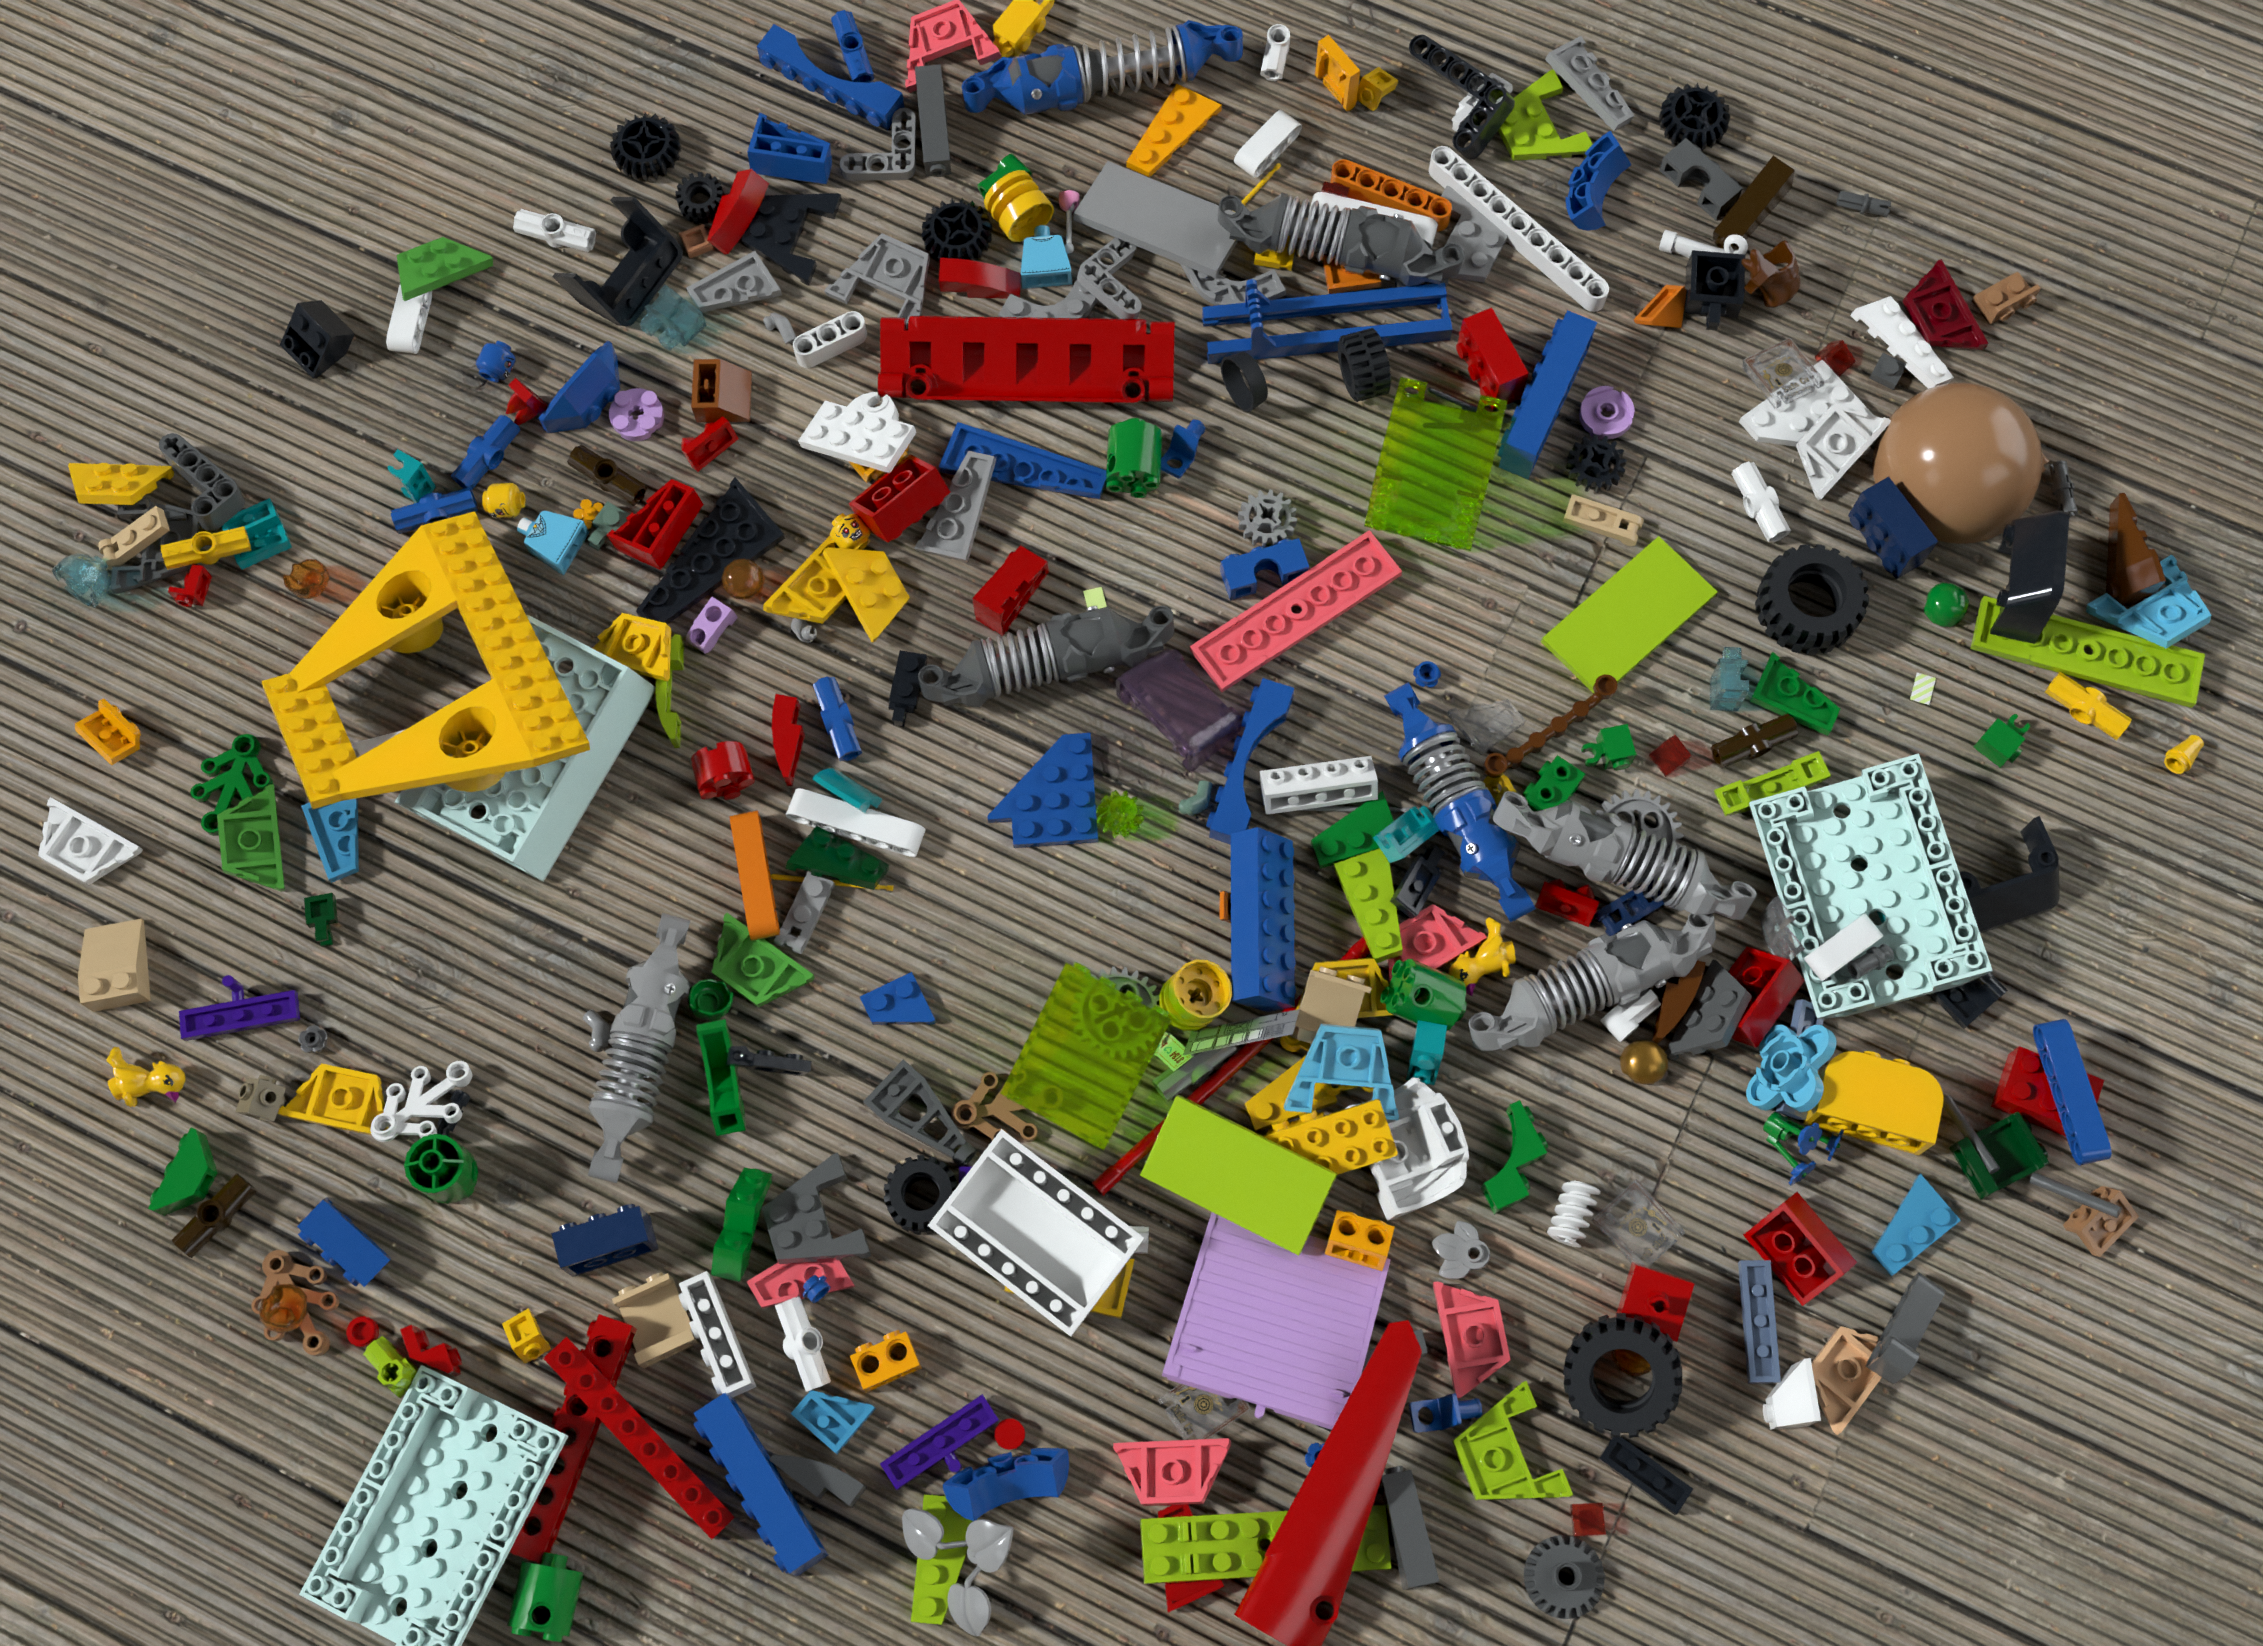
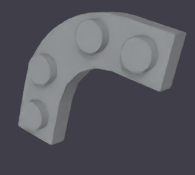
M1180 264L1194 289L1208 302L1214 305L1245 303L1247 280L1232 281L1221 276L1219 273L1214 278ZM1274 269L1252 278L1257 280V289L1269 300H1276L1286 295V289Z
M1076 280L1069 294L1055 305L1041 306L1010 294L998 316L1086 318L1098 299Z

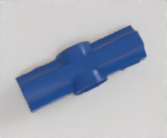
M846 10L836 12L831 17V22L852 82L869 83L875 77L853 14Z
M500 415L483 437L477 436L472 440L467 450V456L452 473L451 478L463 489L468 487L473 489L488 470H494L500 465L504 457V450L520 432L519 426L507 416Z
M468 487L444 495L441 493L426 494L419 499L418 503L391 510V517L397 533L402 534L418 529L421 525L478 511V506L472 489Z
M827 676L818 679L812 685L822 710L820 711L828 735L832 738L836 755L839 761L856 759L862 754L853 729L854 723L847 703L843 701L838 682L835 677Z

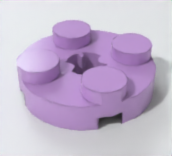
M1600 386L1587 393L1580 406L1579 418L1582 426L1590 433L1592 438L1596 434L1598 440L1603 439L1605 436L1608 439H1614L1629 430L1635 410L1631 398L1622 391L1620 393L1613 390L1614 387ZM1602 408H1606L1607 411H1613L1614 414H1611L1610 417H1605L1601 415Z
M634 388L616 393L609 409V419L614 430L624 439L643 441L652 437L651 434L656 429L659 431L662 427L664 410L653 391ZM636 410L643 411V415H639L636 420L633 419L632 412Z

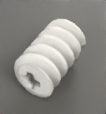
M1570 1181L1562 1185V1190L1565 1193L1559 1195L1558 1200L1561 1204L1556 1205L1554 1209L1558 1215L1551 1218V1223L1555 1227H1549L1547 1233L1551 1238L1572 1247H1581L1575 1241L1576 1239H1585L1586 1235L1579 1231V1229L1589 1228L1590 1226L1589 1223L1583 1220V1216L1592 1217L1594 1214L1586 1207L1587 1205H1597V1202L1590 1195H1599L1601 1191L1592 1185L1580 1181Z

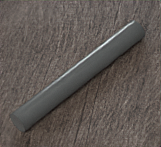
M1950 1095L1943 1097V1107L1963 1136L1969 1138L1989 1173L1997 1172L2000 1167Z
M2034 1172L2030 1178V1183L2115 1218H2118L2121 1213L2122 1207L2038 1173Z

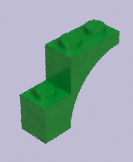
M726 1019L698 1024L697 1035L705 1066L710 1114L716 1136L745 1131V1107L739 1089L738 1067L727 1065L728 1049L733 1045Z
M1520 1100L1510 1104L1506 1110L1512 1129V1147L1507 1163L1497 1175L1484 1182L1481 1187L1494 1215L1527 1199L1530 1195L1528 1192L1530 1185L1523 1173L1519 1174L1518 1170L1543 1159L1547 1154V1141L1541 1132H1536L1532 1124L1534 1122L1533 1114L1528 1106L1523 1107Z
M743 1168L726 1200L723 1230L714 1245L712 1276L741 1281L749 1265L757 1221L772 1182L771 1173L762 1172L759 1169Z

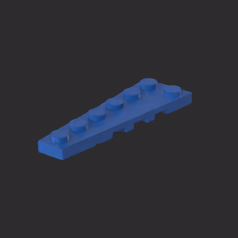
M960 422L956 424L938 467L941 473L955 475L967 452L973 451L996 458L991 481L1096 499L1101 498L1107 483L1106 470Z

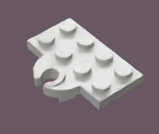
M870 392L855 398L847 407L824 401L798 442L802 448L891 473L917 432L914 425L898 421L899 413L888 395L883 397V402L880 406L873 407L880 402L881 398L878 392Z

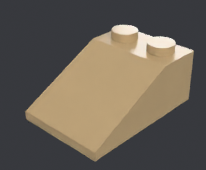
M142 918L85 929L78 972L80 1004L92 1012L151 1001L145 925Z

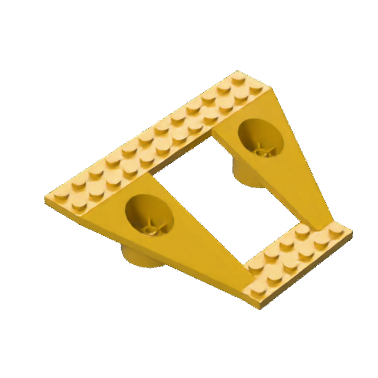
M475 511L421 525L290 673L261 681L312 809L344 800L445 783L447 786L458 791H482L495 785L504 776L505 772L536 767L590 750L589 741ZM458 608L491 676V680L357 758L326 684L386 649L394 652L413 653L431 647L441 637L443 631L442 617Z

